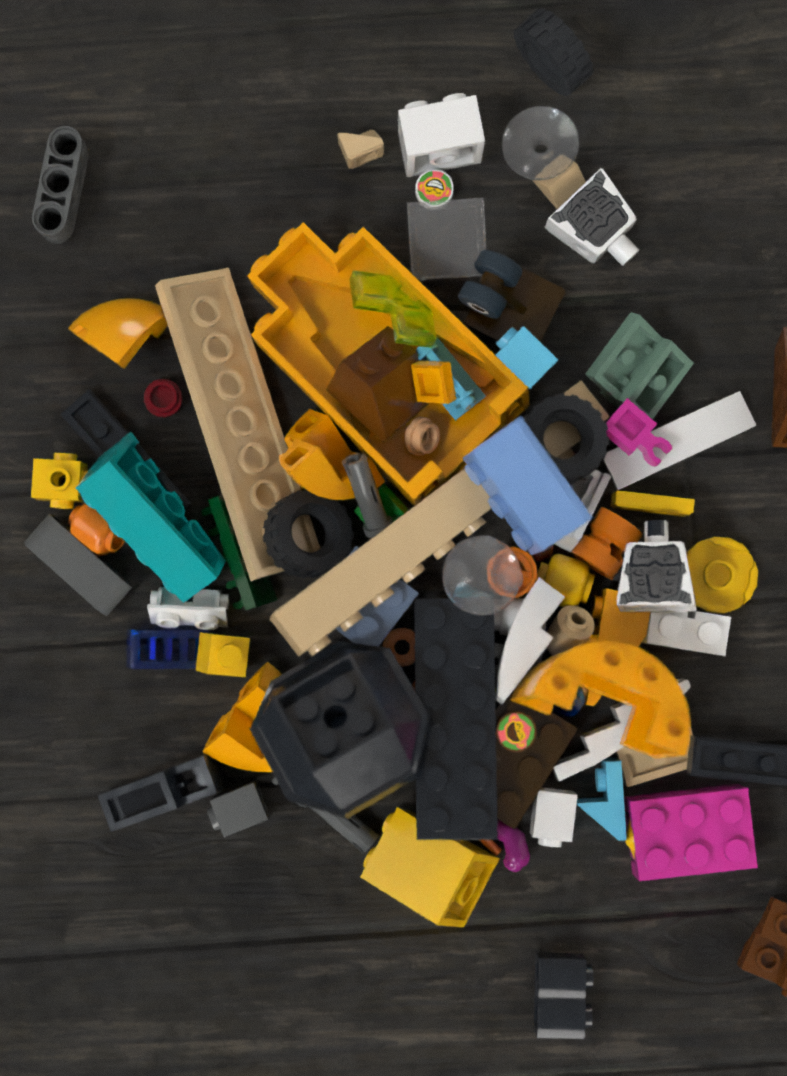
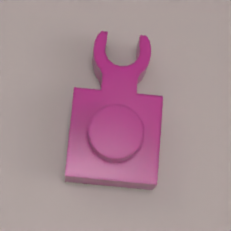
M626 399L606 422L608 430H606L607 437L629 456L636 448L639 449L645 461L653 467H657L662 462L654 455V447L660 448L666 455L673 449L666 439L655 437L651 433L657 423L629 399Z

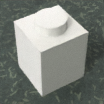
M541 787L533 800L529 832L533 838H538L539 845L561 847L562 841L572 842L577 794L569 790Z

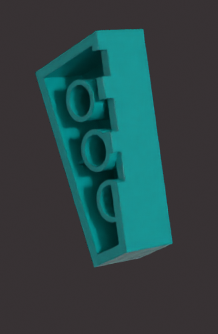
M130 432L96 460L76 486V489L81 494L83 501L90 508L95 509L108 522L111 531L116 536L123 538L135 551L138 560L145 566H149L157 574L166 590L175 594L184 603L218 578L226 560L196 520L188 521L184 516L185 510L182 505L183 501L175 491L169 492L164 489L156 477L160 470L151 458L144 462L134 448L139 442L133 433Z

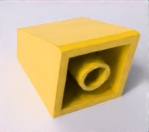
M397 807L395 812L389 814L382 826L383 835L377 846L373 847L366 855L363 864L365 869L360 877L436 925L464 928L500 858L467 840H417L416 813Z

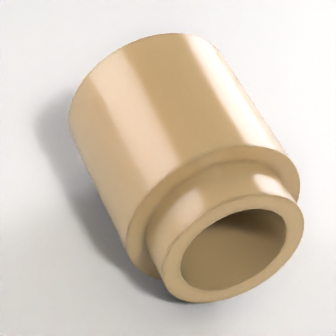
M573 605L566 606L559 611L547 630V633L553 637L547 646L548 651L553 656L586 644L595 628V623L590 613L582 607Z

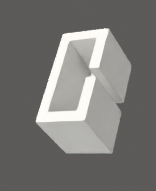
M698 611L650 612L647 635L641 643L725 656L731 617Z

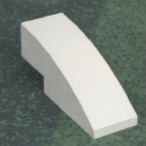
M540 577L525 597L510 627L502 651L496 685V701L500 705L506 701L553 639L552 636L541 628L561 604L564 596Z

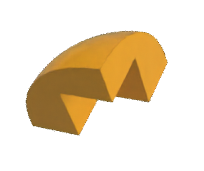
M127 298L107 301L90 308L81 314L68 329L98 352L103 353L125 369L150 334L158 339L168 324L161 305L147 300Z
M309 409L292 426L284 438L288 450L279 455L281 466L297 484L317 496L333 500L355 498L345 467L342 465L343 459L355 452L349 449L329 415ZM367 457L371 473L378 488L385 480L372 459Z
M268 661L240 690L237 702L226 715H222L202 751L211 758L242 770L272 772L250 731L270 682L282 675Z

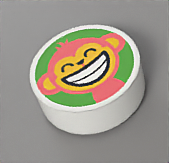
M431 169L422 173L415 187L418 202L430 210H439L447 206L453 196L454 186L452 179L447 173L439 169Z

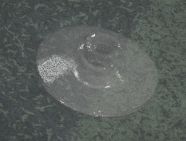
M546 106L532 107L517 114L507 125L502 139L503 154L510 168L520 176L531 180L552 179L567 170L574 162L579 149L578 131L573 121L562 111ZM543 144L548 147V150L544 153H537L534 151V148L537 145Z

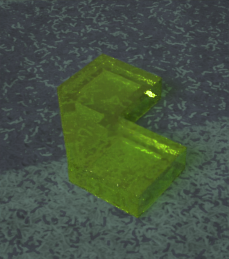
M353 270L349 280L354 309L390 313L395 343L428 348L433 347L436 341L432 310L421 300L415 302L401 290L402 285L390 275Z

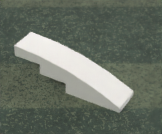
M739 391L651 431L655 437L666 439L673 448L667 455L660 448H653L654 455L662 461L657 467L649 465L643 458L642 452L637 448L629 456L617 447L608 451L603 461L617 490H620L757 425Z
M682 678L676 680L683 694H685L691 687L689 681ZM621 702L610 706L615 721L581 734L580 737L585 750L559 759L552 769L555 778L558 781L568 778L601 762L623 748L624 746L620 745V741L632 707Z

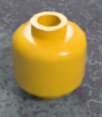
M555 554L551 557L548 564L540 563L536 581L540 577L564 596L559 606H578L580 602L586 604L595 575L589 573L590 568L587 562L563 554Z

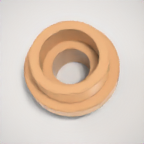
M415 418L405 431L406 448L411 454L417 456L432 453L436 449L440 438L438 427L428 418Z

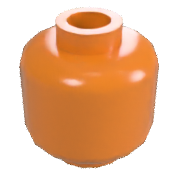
M86 503L76 506L71 512L68 520L70 533L93 554L105 556L109 553H115L125 543L123 538L116 536L111 531L108 522Z

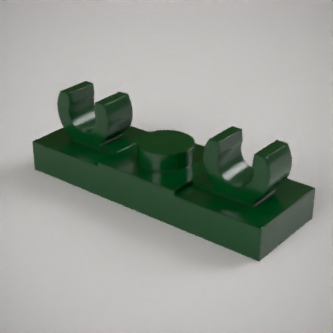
M223 495L209 499L210 507L204 508L201 514L202 516L212 514L214 516L216 527L208 530V534L210 536L220 534L219 539L223 548L224 559L235 578L229 581L226 587L227 589L238 587L241 595V600L232 604L233 608L240 609L245 607L247 611L278 601L270 576L250 581Z

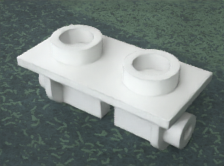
M159 587L158 591L151 590L150 604H147L151 624H157L163 628H177L179 625L196 626L202 630L228 627L226 610L229 608V594H222V590L202 589L194 595L193 602L184 603L175 594L167 591L165 587Z

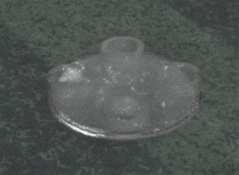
M487 535L470 537L458 543L449 552L444 562L442 579L444 589L454 605L466 613L485 616L500 612L514 600L519 587L522 585L523 574L513 551L502 541Z

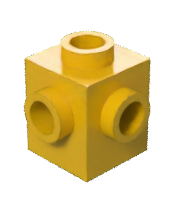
M54 453L53 459L34 458L31 498L40 501H50V508L74 509V502L85 503L76 486L88 472V465L77 461L76 454ZM66 477L65 483L61 486L62 479Z

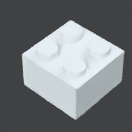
M456 93L444 97L443 102L428 104L427 101H415L405 105V109L398 110V136L407 177L421 175L431 169L443 171L481 163L485 138L476 95L466 97L464 93Z

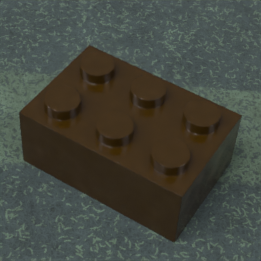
M514 689L502 705L496 702V724L504 714L511 711H520L527 714L536 726V738L533 744L521 752H512L505 749L496 737L498 819L515 830L578 728L553 712L545 715L510 701L515 691Z

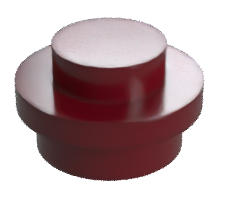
M168 379L153 381L148 385L144 393L146 408L157 417L166 418L174 415L179 411L183 402L181 389L176 383Z

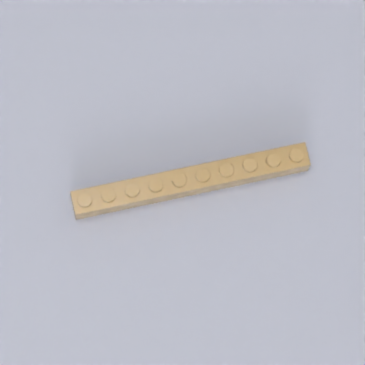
M582 380L564 393L565 396L573 394L579 396V399L592 403L591 406L595 410L598 409L602 414L603 422L610 417ZM564 421L550 424L544 433V444L548 452L560 459H568L575 455L571 447L581 441L578 430L572 424ZM463 469L272 614L270 620L298 657L307 650L311 656H314L332 642L327 635L339 626L344 632L363 618L359 610L370 602L375 608L394 594L390 587L402 578L406 584L425 570L421 563L433 554L437 560L456 546L452 541L454 537L462 531L468 537L483 526L486 521L482 516L492 509L488 503L489 495L482 485H476L469 478L465 469Z

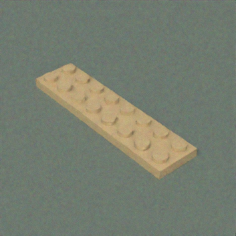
M225 268L160 280L155 287L250 581L284 572L285 570L281 567L278 568L274 564L275 561L266 551L267 546L263 541V535L265 534L263 525L264 521L268 518L267 513L270 508L276 506V502L298 490L301 491V488L286 473L279 461V455L285 453L288 448L284 441V435L230 270ZM301 515L296 518L292 525V537L295 544L306 552L318 551L320 546L310 515Z

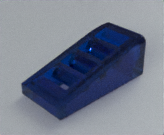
M127 629V668L196 669L200 632L208 633V630ZM140 638H147V660H140ZM156 638H163V660H156ZM172 638H179V660H172ZM188 638H195V660H188Z

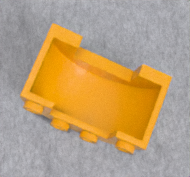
M615 641L592 642L551 656L541 661L523 677L510 700L549 715L554 704L570 710L578 687L581 686L632 707L620 745L655 759L686 756L689 746V711L678 682L658 659L648 652L626 643Z

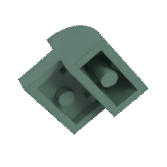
M630 312L585 375L602 390L600 394L619 408L626 399H629L653 420L694 363L673 341L662 338L639 314Z

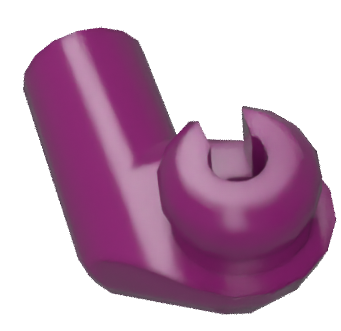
M498 819V840L504 842L506 852L505 859L503 860L504 866L512 872L521 871L530 859L525 834L520 829L515 828L514 830Z

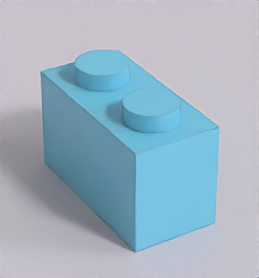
M524 326L518 332L511 327L496 343L501 349L496 356L529 388L558 361Z

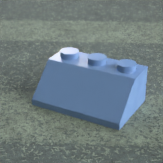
M521 416L462 458L467 464L465 465V471L469 478L476 485H482L490 497L488 503L498 517L507 520L513 529L511 534L516 544L522 550H528L531 555L545 550L593 518Z

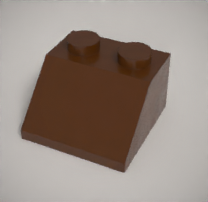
M389 326L342 360L326 388L328 393L383 442L429 404L417 402L411 364L419 361L417 351Z

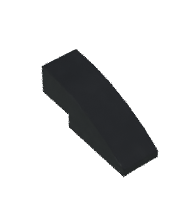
M204 754L97 796L110 831L113 832L216 794L230 786L221 762Z

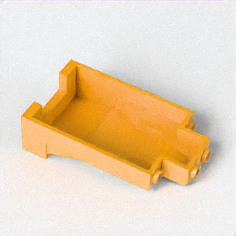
M303 222L297 229H289L280 238L279 246L273 252L258 258L251 267V273L247 275L253 287L276 309L273 314H265L256 323L255 331L251 334L256 344L326 415H329L330 419L353 441L362 454L364 453L372 459L377 469L413 506H416L465 469L467 464L462 459L465 455L515 421L530 406L529 388L364 227L356 234L354 232L348 234L340 242L338 251L334 253ZM389 326L415 350L423 342L428 340L430 343L438 337L486 397L456 421L441 403H429L383 442L328 393L326 388L342 360ZM417 417L430 419L439 429L440 438L438 445L430 454L417 456L411 454L406 448L405 431Z

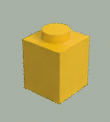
M200 632L196 671L213 675L246 678L250 638Z

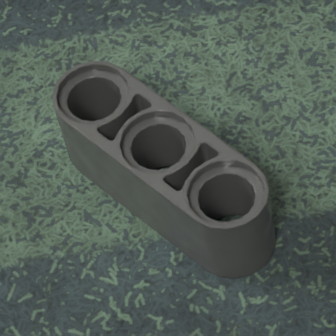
M60 126L49 135L32 213V222L36 230L48 242L53 244L64 243L73 234L89 159V149L79 132L69 126ZM65 143H77V147L72 154H60V150ZM69 179V185L65 191L60 193L53 192V186L57 180ZM59 215L62 217L61 223L56 229H45L46 221L51 216Z
M51 513L46 516L23 542L39 559L105 616H108L133 588L101 556L93 554L70 533V529Z

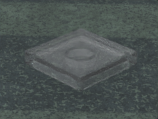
M484 198L407 203L411 274L417 280L482 276L475 269L474 264L480 252L487 250Z

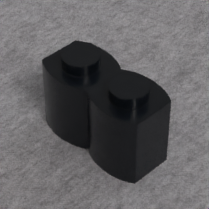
M536 952L534 1032L537 1038L584 1039L585 1028L592 1027L591 1003H586L585 998L586 988L593 987L592 964H586V958L583 953Z

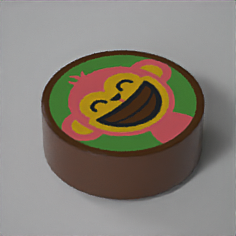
M511 711L504 714L496 724V737L505 749L512 752H521L533 744L536 738V726L527 714L520 711Z

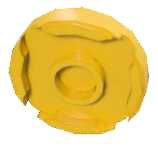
M712 537L697 542L686 552L696 607L711 613H727L738 609L751 599L757 587L758 568L748 549L743 544L727 537Z

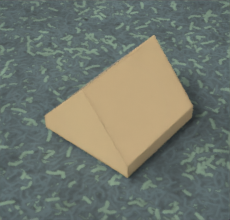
M561 156L533 179V182L556 209L563 205L586 183L578 164L564 156Z

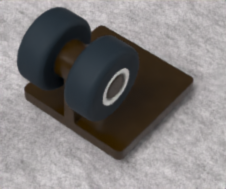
M482 250L474 264L475 269L482 275L479 282L466 281L458 295L459 300L471 309L465 320V325L497 342L511 327L518 332L524 326L541 342L565 294V289L520 267L516 262L498 252Z

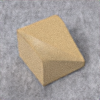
M369 130L360 135L337 133L338 144L349 169L356 168L384 155L383 140L375 130Z

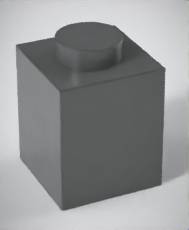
M257 779L214 796L210 800L212 807L207 809L214 830L221 829L224 837L264 822L271 816Z

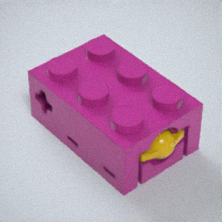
M740 784L624 797L625 811L629 813L625 814L627 824V840L625 842L629 847L630 857L634 859L631 860L632 874L639 881L758 868L748 788Z

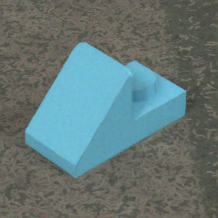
M605 758L601 761V768L595 769L597 792H603V797L577 799V805L617 840H627L622 762L617 758Z

